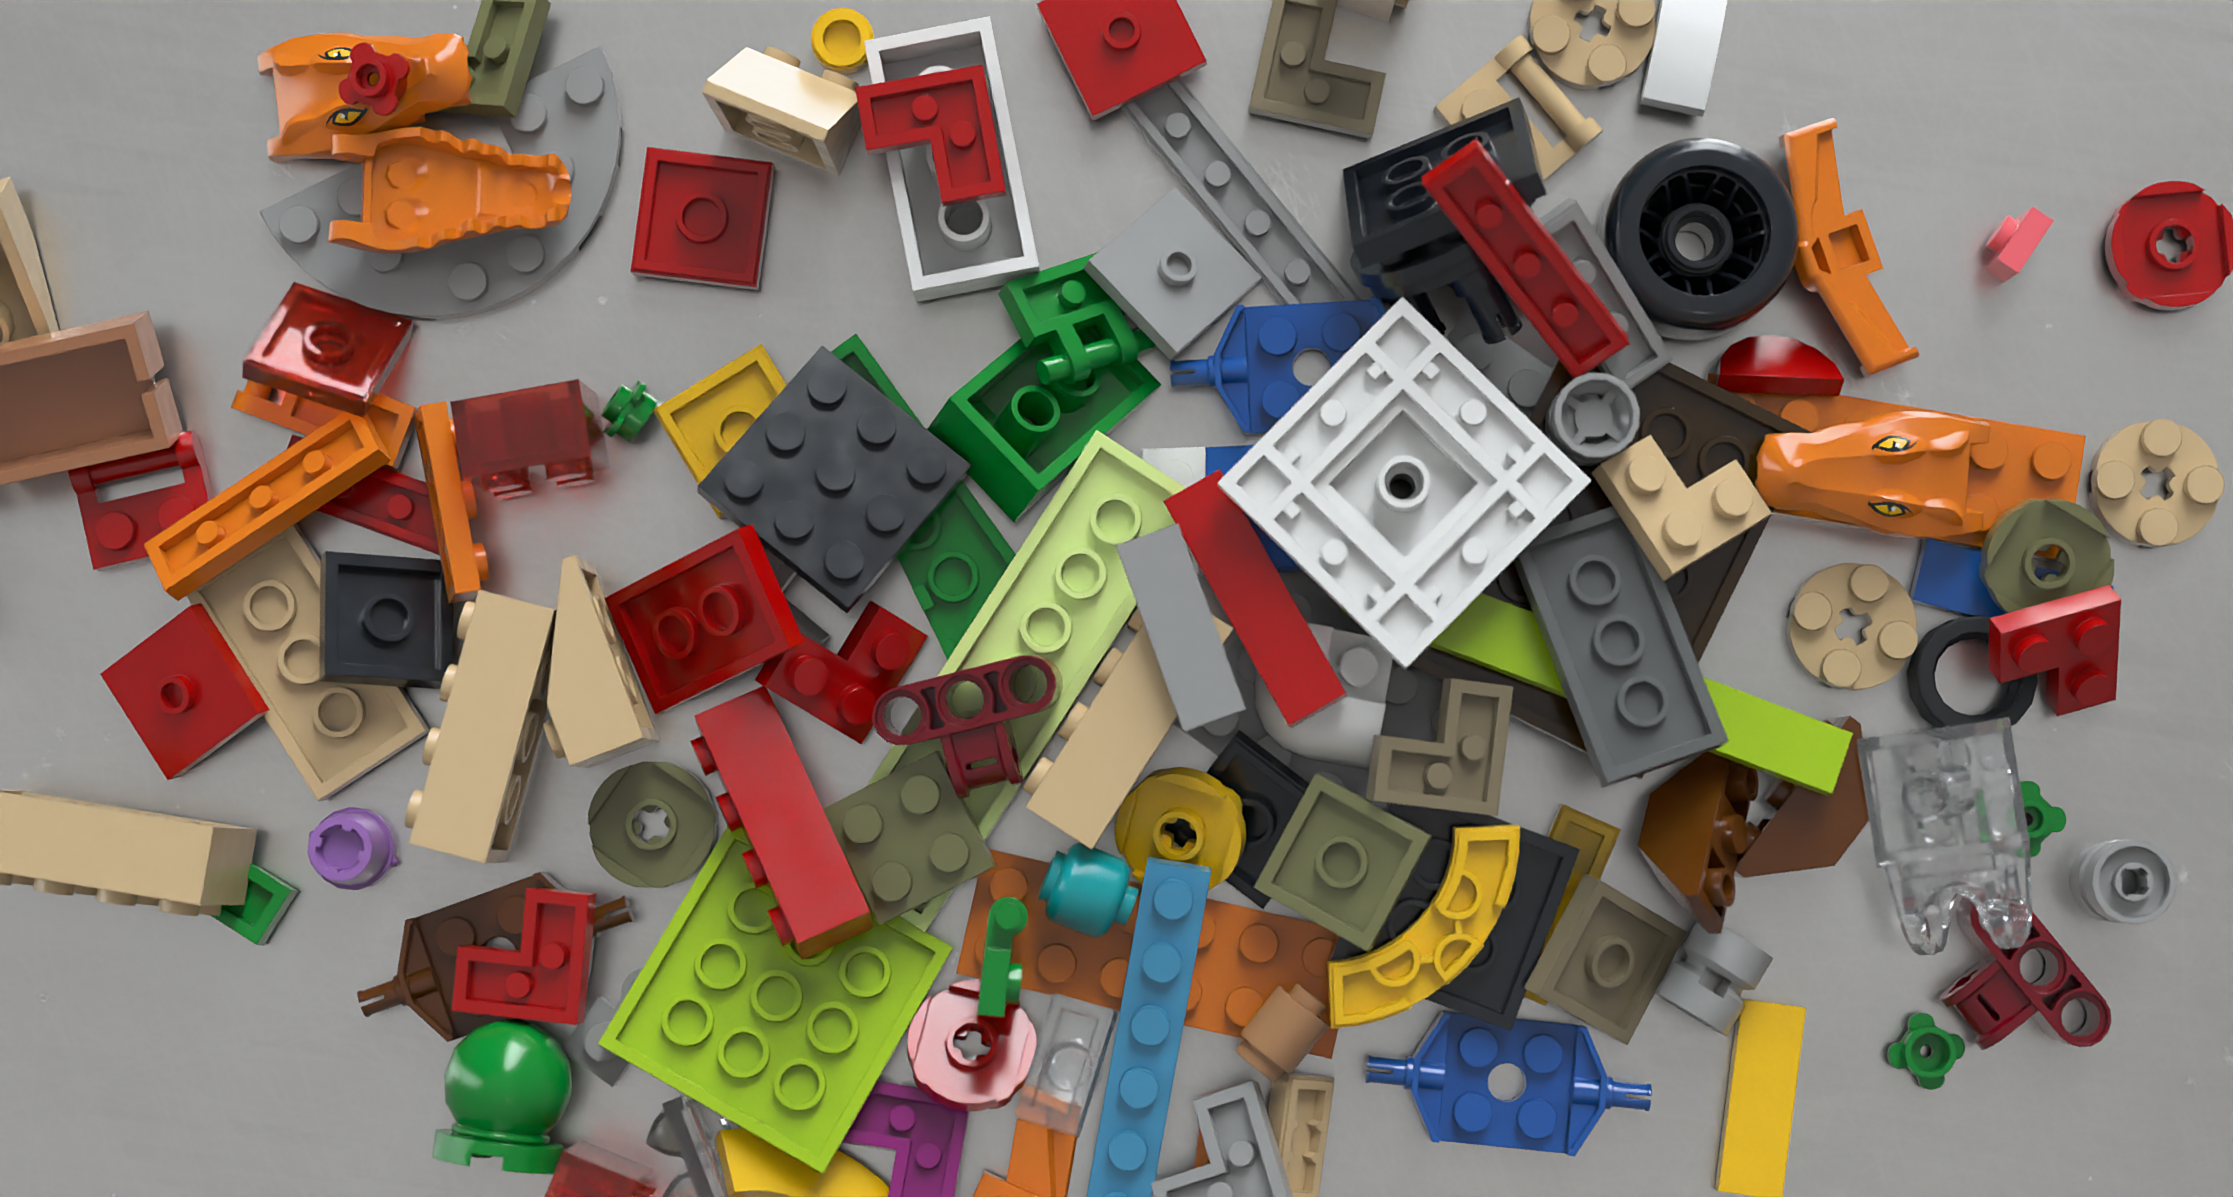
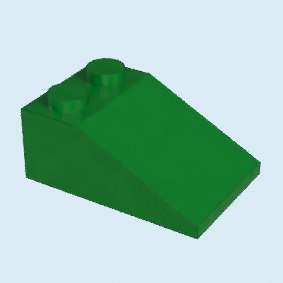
M1096 325L1076 332L1083 346L1099 341L1102 338ZM1020 338L950 396L927 430L971 464L968 475L1015 522L1068 475L1096 430L1108 437L1162 385L1138 359L1133 363L1118 368L1107 364L1093 369L1088 378L1072 384H1066L1061 380L1049 385H1043L1038 379L1036 364L1040 360L1054 356V352L1048 341L1026 349Z

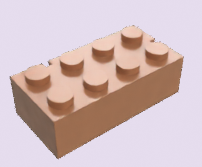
M149 311L0 344V485L170 448L179 438L180 433H183L169 380L168 378L155 380L154 377L165 365Z

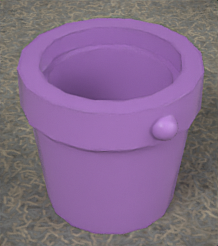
M348 807L334 811L309 833L307 852L311 865L325 881L340 889L360 890L374 886L386 877L390 869L396 867L399 862L396 857L397 843L393 829L382 816L370 809Z

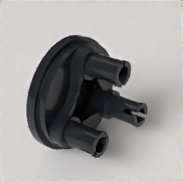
M1463 236L1452 240H1440L1438 238L1415 247L1411 254L1396 263L1389 265L1376 263L1363 269L1355 252L1352 253L1350 265L1360 284L1369 287L1373 295L1379 297L1383 303H1389L1391 308L1403 297L1442 336L1445 334L1446 326L1441 322L1427 292L1445 285L1451 287L1457 297L1465 298L1486 344H1496L1506 340L1501 327H1507L1510 335L1513 336L1523 326L1507 297L1508 293Z

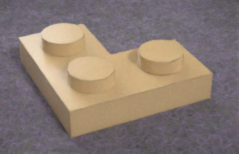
M1651 435L1603 462L1592 472V475L1663 581L1751 529L1772 514L1737 460L1732 461L1686 489Z

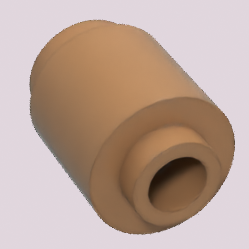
M1298 983L1295 984L1290 992L1278 985L1240 1033L1244 1040L1235 1051L1260 1073L1276 1083L1285 1071L1289 1074L1293 1073L1329 1027V1024L1320 1017L1327 1006Z

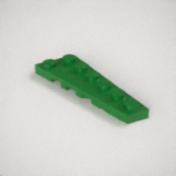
M854 334L831 351L832 354L921 424L857 334ZM963 481L960 482L897 556L947 660L1016 555Z

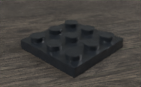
M1520 97L1342 169L1352 247L1362 269L1376 263L1381 265L1396 263L1411 254L1415 247L1438 238L1440 240H1452L1462 236L1423 186L1422 176L1475 139L1480 142L1529 207L1535 203L1537 198L1547 195L1529 119Z
M822 345L698 485V494L740 528L753 524L762 546L848 614L970 471L971 464Z
M1387 803L1386 811L1433 837L1371 951L1391 942L1405 932L1431 903L1441 885L1449 862L1452 845V827L1510 825L1513 823L1491 815ZM1520 826L1519 857L1508 902L1505 908L1502 909L1495 926L1485 940L1484 947L1449 984L1446 983L1425 999L1511 1031L1527 990L1524 987L1538 962L1580 849ZM1337 935L1328 961L1347 959L1368 952Z

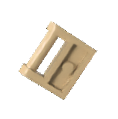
M1521 34L1437 104L1434 112L1446 126H1450L1513 100L1498 83L1499 80L1512 71L1566 134V137L1553 147L1529 119L1545 182L1594 141L1604 130L1592 116L1587 119L1583 117L1530 55L1534 48Z

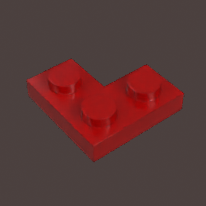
M983 64L855 87L868 155L931 144L943 207L1006 196Z
M2107 585L1989 618V671L2000 684L2047 671L2045 702L2057 717L2116 700L2121 598Z
M870 600L837 655L801 633L805 643L766 662L755 678V681L859 744H862L873 726L872 711L877 699L884 692L898 686L928 635Z
M541 887L526 888L520 950L468 944L457 947L452 1011L571 1025L584 1023L596 893Z

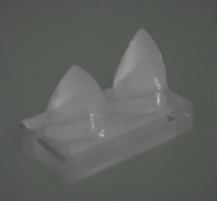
M681 1095L662 1103L664 1109L653 1121L646 1144L665 1155L683 1158L686 1169L682 1170L671 1181L663 1197H728L715 1139L720 1130L731 1129L728 1120L686 1095Z

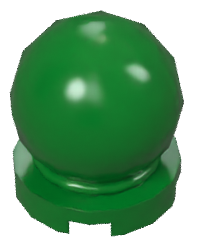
M511 1019L476 1027L454 1048L444 1073L445 1103L456 1122L452 1124L451 1129H436L432 1158L470 1166L471 1157L491 1158L493 1156L503 1158L501 1171L529 1174H555V1171L560 1172L564 1146L551 1142L547 1133L564 1117L572 1095L569 1059L556 1038L535 1024L520 1019Z

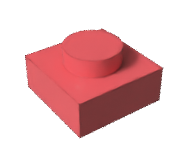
M2033 206L2019 215L2016 220L2007 215L1986 243V247L1994 253L1983 269L2002 282H2006L2017 275L2054 220Z

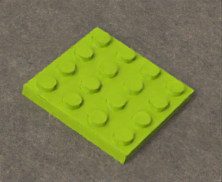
M727 826L602 1035L598 1045L824 1175L910 1026L912 1018L925 1000L951 955L953 947L926 931L923 932L899 916L885 924L879 925L864 897L871 913L873 928L802 960L795 943L791 942L782 946L774 930L767 910L776 907L777 904L768 884L756 889L741 855V853L751 849L743 829L740 828L730 832Z

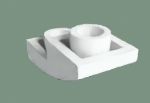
M1660 0L1655 35L1648 55L1640 104L1703 117L1715 68L1727 0Z

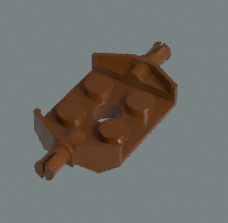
M538 872L533 874V876L430 913L405 920L397 975L393 976L391 981L357 992L359 1003L384 995V999L362 1006L363 1014L365 1017H370L372 1014L400 1004L409 1006L447 1042L467 1036L478 1026L514 1019L452 1011L457 947L465 944L486 946L495 937H503L508 939L516 950H520L526 888L566 889L545 872ZM625 895L595 907L588 982L593 962L594 939L600 937V933L628 922H634L632 910L607 918V915L630 907Z

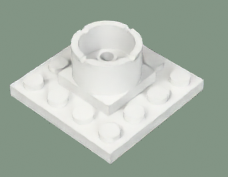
M1402 297L1217 483V486L1405 670L1592 480ZM1397 479L1405 480L1411 485L1413 494L1409 498L1398 499L1390 492L1389 484Z

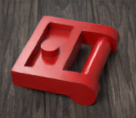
M194 430L180 433L179 438L170 448L68 470L71 485L77 495L93 570L97 571L150 560L144 543L213 498L203 449L199 437ZM180 466L182 469L185 483L104 502L101 484Z

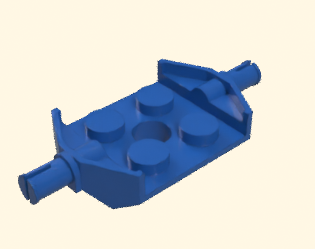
M1371 297V300L1244 307L1243 304L1237 305L1213 356H1208V359L1170 360V371L1172 373L1195 372L1194 374L1170 375L1171 386L1175 388V386L1209 384L1211 389H1218L1244 434L1267 433L1313 387L1302 384L1294 375L1293 367L1298 356L1309 350L1320 351L1329 359L1331 369L1387 311L1378 297Z
M1442 1011L1425 1034L1413 1056H1406L1405 1060L1368 1055L1366 1063L1368 1068L1392 1071L1386 1073L1366 1070L1365 1083L1401 1085L1403 1089L1410 1090L1430 1140L1436 1143L1445 1141L1564 1153L1568 1156H1575L1605 1109L1610 1110L1611 1107L1649 1112L1651 1100L1626 1097V1094L1652 1096V1086L1650 1083L1613 1081L1612 1077L1607 1076L1589 1031L1584 1025L1516 1018L1512 1030L1509 1031L1463 1013ZM1504 1063L1517 1066L1524 1078L1522 1090L1516 1097L1510 1100L1495 1098L1488 1088V1078L1491 1071L1496 1066Z

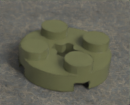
M2027 498L2004 512L1988 531L1981 550L1979 577L1981 582L1987 587L1991 599L2006 614L2107 585L2111 587L2114 577V559H2111V547L2107 540L2109 536L2101 521L2093 513L2078 504L2057 498ZM2053 544L2060 549L2056 555V560L2063 567L2057 576L2046 573L2039 580L2034 575L2036 564L2032 561L2033 555L2037 550H2048Z
M642 761L615 771L597 789L588 810L589 836L597 861L611 876L633 887L665 888L688 879L706 862L716 841L718 811L712 802L709 791L693 773L669 762ZM660 807L667 813L664 824L669 828V832L664 839L659 836H653L646 842L639 837L643 826L636 818L642 810L654 813Z

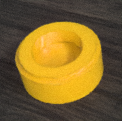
M836 8L824 13L816 21L811 32V46L816 59L825 69L846 75L855 73L868 64L864 41L875 39L870 23L861 13L849 8Z

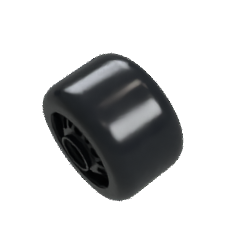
M1690 138L1672 142L1653 150L1637 161L1626 172L1608 197L1601 212L1596 232L1657 333L1661 336L1681 340H1702L1724 335L1741 327L1768 306L1781 291L1791 273L1799 240L1798 219L1793 200L1784 182L1774 169L1752 151L1732 142L1713 138ZM1682 231L1697 233L1705 243V257L1696 261L1685 258L1676 248L1675 239L1677 233Z

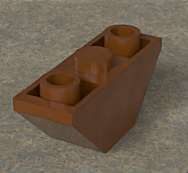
M1851 716L1840 717L1834 724L1827 719L1823 721L1853 733L1833 793L1825 796L1779 778L1764 799V801L1771 805L1769 810L1757 826L1750 821L1746 823L1747 845L1745 851L1738 855L1734 877L1762 876L1830 867L1837 864L1874 815L1861 724Z
M1705 752L1650 793L1638 848L1660 883L1708 934H1721L1726 909L1732 906L1735 899L1734 873L1738 855L1746 849V819L1750 801H1754L1757 798L1759 780L1756 769L1711 752Z

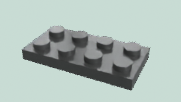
M1614 506L1543 529L1513 562L1601 787L1605 788L1723 747L1729 740L1667 585Z

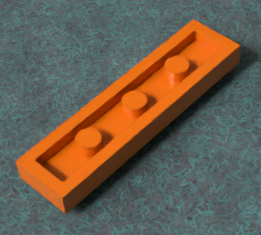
M354 404L144 543V547L164 591L177 601L181 600L391 461L368 414L357 404Z

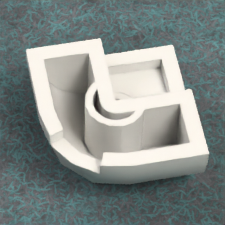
M1307 623L1348 696L1290 728L1257 670L1255 708L1266 732L1283 749L1309 759L1370 770L1374 735H1380L1393 658L1371 636Z

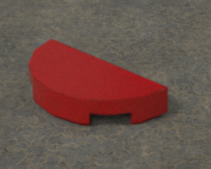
M1775 335L1746 337L1731 344L1720 358L1715 375V385L1729 392L1839 396L1845 380L1836 364L1817 348L1796 339Z

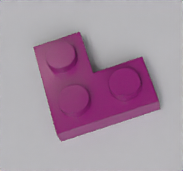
M877 1081L842 1143L896 1152L888 1197H955L970 1111L946 1107L917 1087Z

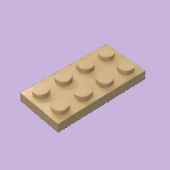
M296 523L188 594L187 598L192 605L202 603L270 709L263 715L317 801H324L429 733L430 730L402 687L319 682L321 561Z

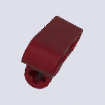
M1024 655L918 681L884 692L874 705L872 711L873 725L879 736L886 742L894 745L918 744L940 738L951 782L959 799L969 797L972 789L1009 781L1012 786L1023 783V775L1010 720L1041 713L1051 708L1060 698L1063 689L1062 676L1058 667L1049 659L1039 655ZM1029 665L1038 667L1047 679L1045 694L1034 703L1023 701L1015 690L1017 674L1022 668ZM966 681L975 683L984 695L982 710L971 719L964 718L956 712L952 699L955 689ZM904 697L912 699L921 711L919 726L908 735L900 733L891 722L893 705ZM994 757L997 759L995 764L975 769L971 767V764Z
M1976 887L1968 891L1959 901L1956 910L1957 924L1964 936L1983 959L1949 986L1941 995L1940 1000L1946 1007L1954 1006L1976 1032L1975 1042L1980 1049L1985 1050L1997 1044L2030 1017L2054 1041L2077 1047H2088L2100 1042L2108 1033L2111 1025V1011L2108 1004L2025 901L2014 891L2003 887ZM1995 898L2004 908L2005 919L1998 931L1989 934L1982 928L1978 914L1980 907L1985 901ZM2036 948L2045 958L2046 969L2040 980L2029 984L2021 974L2020 963L2027 951ZM2078 999L2086 1008L2087 1019L2080 1031L2070 1034L2062 1024L2061 1015L2063 1008L2068 1002Z

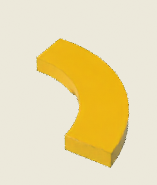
M1519 825L1452 827L1450 858L1444 878L1436 895L1422 915L1405 932L1376 950L1347 959L1327 961L1329 1026L1331 1029L1364 1025L1407 1011L1412 1008V1005L1427 998L1446 983L1449 984L1471 963L1484 947L1485 940L1495 926L1502 909L1505 908L1508 902L1519 857Z
M742 1128L720 1130L715 1136L728 1197H888L889 1187L878 1176L839 1150L836 1152L824 1175Z

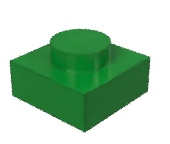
M252 862L249 866L247 877L249 881L245 905H222L220 916L212 917L254 944L264 946L298 891Z

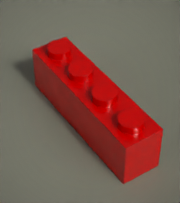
M761 686L695 715L700 737L691 740L690 743L704 775L707 776L717 772L725 789V793L716 796V800L730 832L742 828L751 849L741 853L756 889L768 884L777 906L767 910V913L781 945L785 946L794 942L803 960L872 929L873 924L868 905L768 689Z

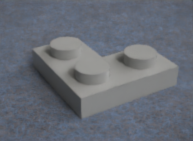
M1250 1081L1192 1100L1210 1164L1150 1183L1154 1197H1293L1259 1082Z

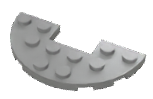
M599 46L527 81L516 118L495 116L512 154L544 156L548 155V153L555 154L567 168L571 183V201L567 217L558 226L542 229H510L451 242L430 250L405 254H380L329 243V223L331 221L349 220L360 222L361 163L259 211L271 234L284 251L306 273L333 292L370 310L395 317L398 315L447 320L481 314L517 301L546 283L576 256L580 250L578 247L588 236L599 216H603L612 195L619 171L617 165L623 121L620 97L607 56L603 48Z

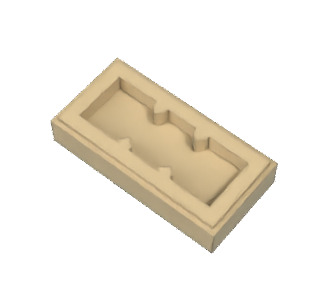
M1284 1072L1276 1083L1272 1081L1268 1115L1293 1197H1319L1335 1078L1315 1074H1289Z

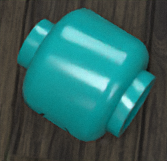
M1076 843L1066 853L1055 851L1037 899L1046 902L1045 912L1050 921L1087 936L1098 938L1109 931L1113 922L1126 925L1139 889L1128 885L1130 866L1127 861L1097 848L1090 849L1082 843Z

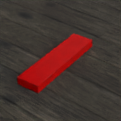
M1477 139L1422 176L1423 186L1574 379L1583 376L1630 344L1628 335Z
M1219 469L1163 502L1174 522L1178 523L1184 540L1288 726L1293 728L1346 698L1348 695L1246 514L1217 486V483L1224 477Z

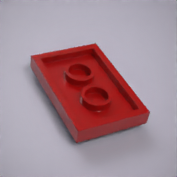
M753 524L738 528L604 598L655 715L672 709L805 643Z

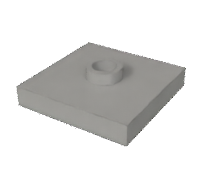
M1176 187L1172 188L1089 259L1083 268L1170 360L1174 359L1250 292L1262 278Z

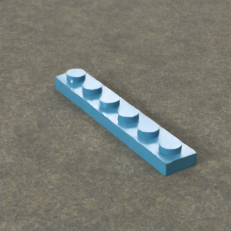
M1150 856L1147 858L1086 1197H1152L1153 1195L1150 1183L1155 1182L1210 882L1211 867Z

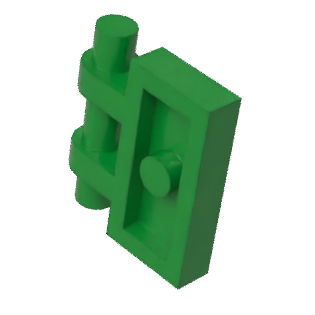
M1096 253L1008 281L998 293L1026 349L1048 341L1054 352V356L1040 360L1036 364V373L1043 385H1049L1061 380L1066 384H1072L1088 378L1091 370L1110 364L1118 368L1133 363L1137 360L1139 353L1151 350L1156 345L1139 327L1130 329L1124 317L1127 314L1083 269L1088 260ZM1096 325L1102 337L1101 340L1083 346L1076 332Z
M1002 897L995 901L990 908L977 1014L1004 1017L1005 1003H1019L1023 965L1010 962L1013 936L1024 929L1028 920L1027 909L1019 899Z

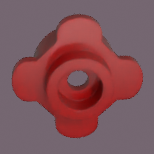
M366 42L359 43L350 51L352 65L348 77L339 84V95L347 104L355 105L361 102L372 106L373 111L378 115H390L397 109L398 101L405 93L407 76L410 72L409 62L403 55L398 53L386 56L376 52L372 44ZM377 73L379 81L377 84L371 85L369 78L372 74Z

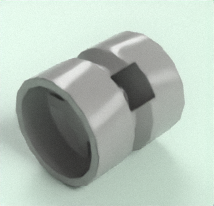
M1589 373L1575 378L1552 400L1545 416V433L1547 438L1576 466H1595L1615 456L1632 441L1639 427L1640 408L1635 394L1622 380L1606 373Z
M2108 839L2092 843L2079 853L2071 867L2069 883L2074 900L2086 914L2101 921L2138 925L2153 921L2167 911L2175 897L2177 878L2172 862L2161 849L2151 843L2138 840Z
M1697 922L1683 944L1687 953L1686 960L1684 962H1672L1657 987L1655 994L1727 1037L1745 1007L1740 997L1742 991L1756 989L1773 958L1724 926L1722 927L1721 934H1708ZM1705 969L1723 979V982L1715 992L1699 984Z

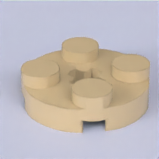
M1534 0L1528 14L1527 27L1531 45L1536 52L1535 57L1541 68L1551 78L1573 89L1594 90L1601 86H1610L1618 81L1621 82L1630 77L1640 67L1651 49L1656 29L1654 19L1656 11L1654 0ZM1593 10L1603 15L1602 24L1608 28V35L1604 37L1603 35L1595 34L1589 42L1579 36L1582 26L1574 21L1579 13L1589 15Z
M2167 419L2135 423L2114 433L2097 450L2090 472L2093 471L2091 477L2092 492H2089L2095 516L2115 538L2136 546L2164 547L2179 544L2192 538L2208 524L2214 515L2218 500L2223 495L2225 488L2224 477L2218 469L2217 460L2206 442L2187 427ZM2148 468L2153 473L2163 471L2166 474L2168 481L2165 486L2169 492L2165 499L2159 495H2154L2147 499L2142 495L2140 490L2146 484L2144 477L2141 475L2144 469Z
M1841 563L1813 574L1799 587L1790 607V615L1787 618L1786 639L1796 663L1808 676L1835 688L1855 691L1880 685L1891 679L1903 668L1906 660L1917 647V616L1909 594L1900 582L1887 574L1884 569L1874 564ZM1844 609H1849L1854 616L1863 615L1867 621L1868 626L1862 630L1864 640L1857 645L1851 637L1840 639L1836 635L1835 628L1843 623L1840 612Z

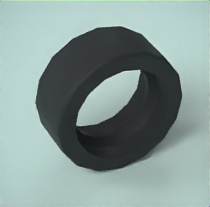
M1985 616L1949 620L1927 632L1912 653L1907 670L1909 695L1920 716L1938 731L1960 738L1996 735L2017 724L2032 705L2038 684L2037 673L2009 681L2005 697L1997 707L1984 714H1963L1953 710L1943 702L1936 689L1935 670L1938 659L1948 647L1959 641L1975 639L1989 643V618Z

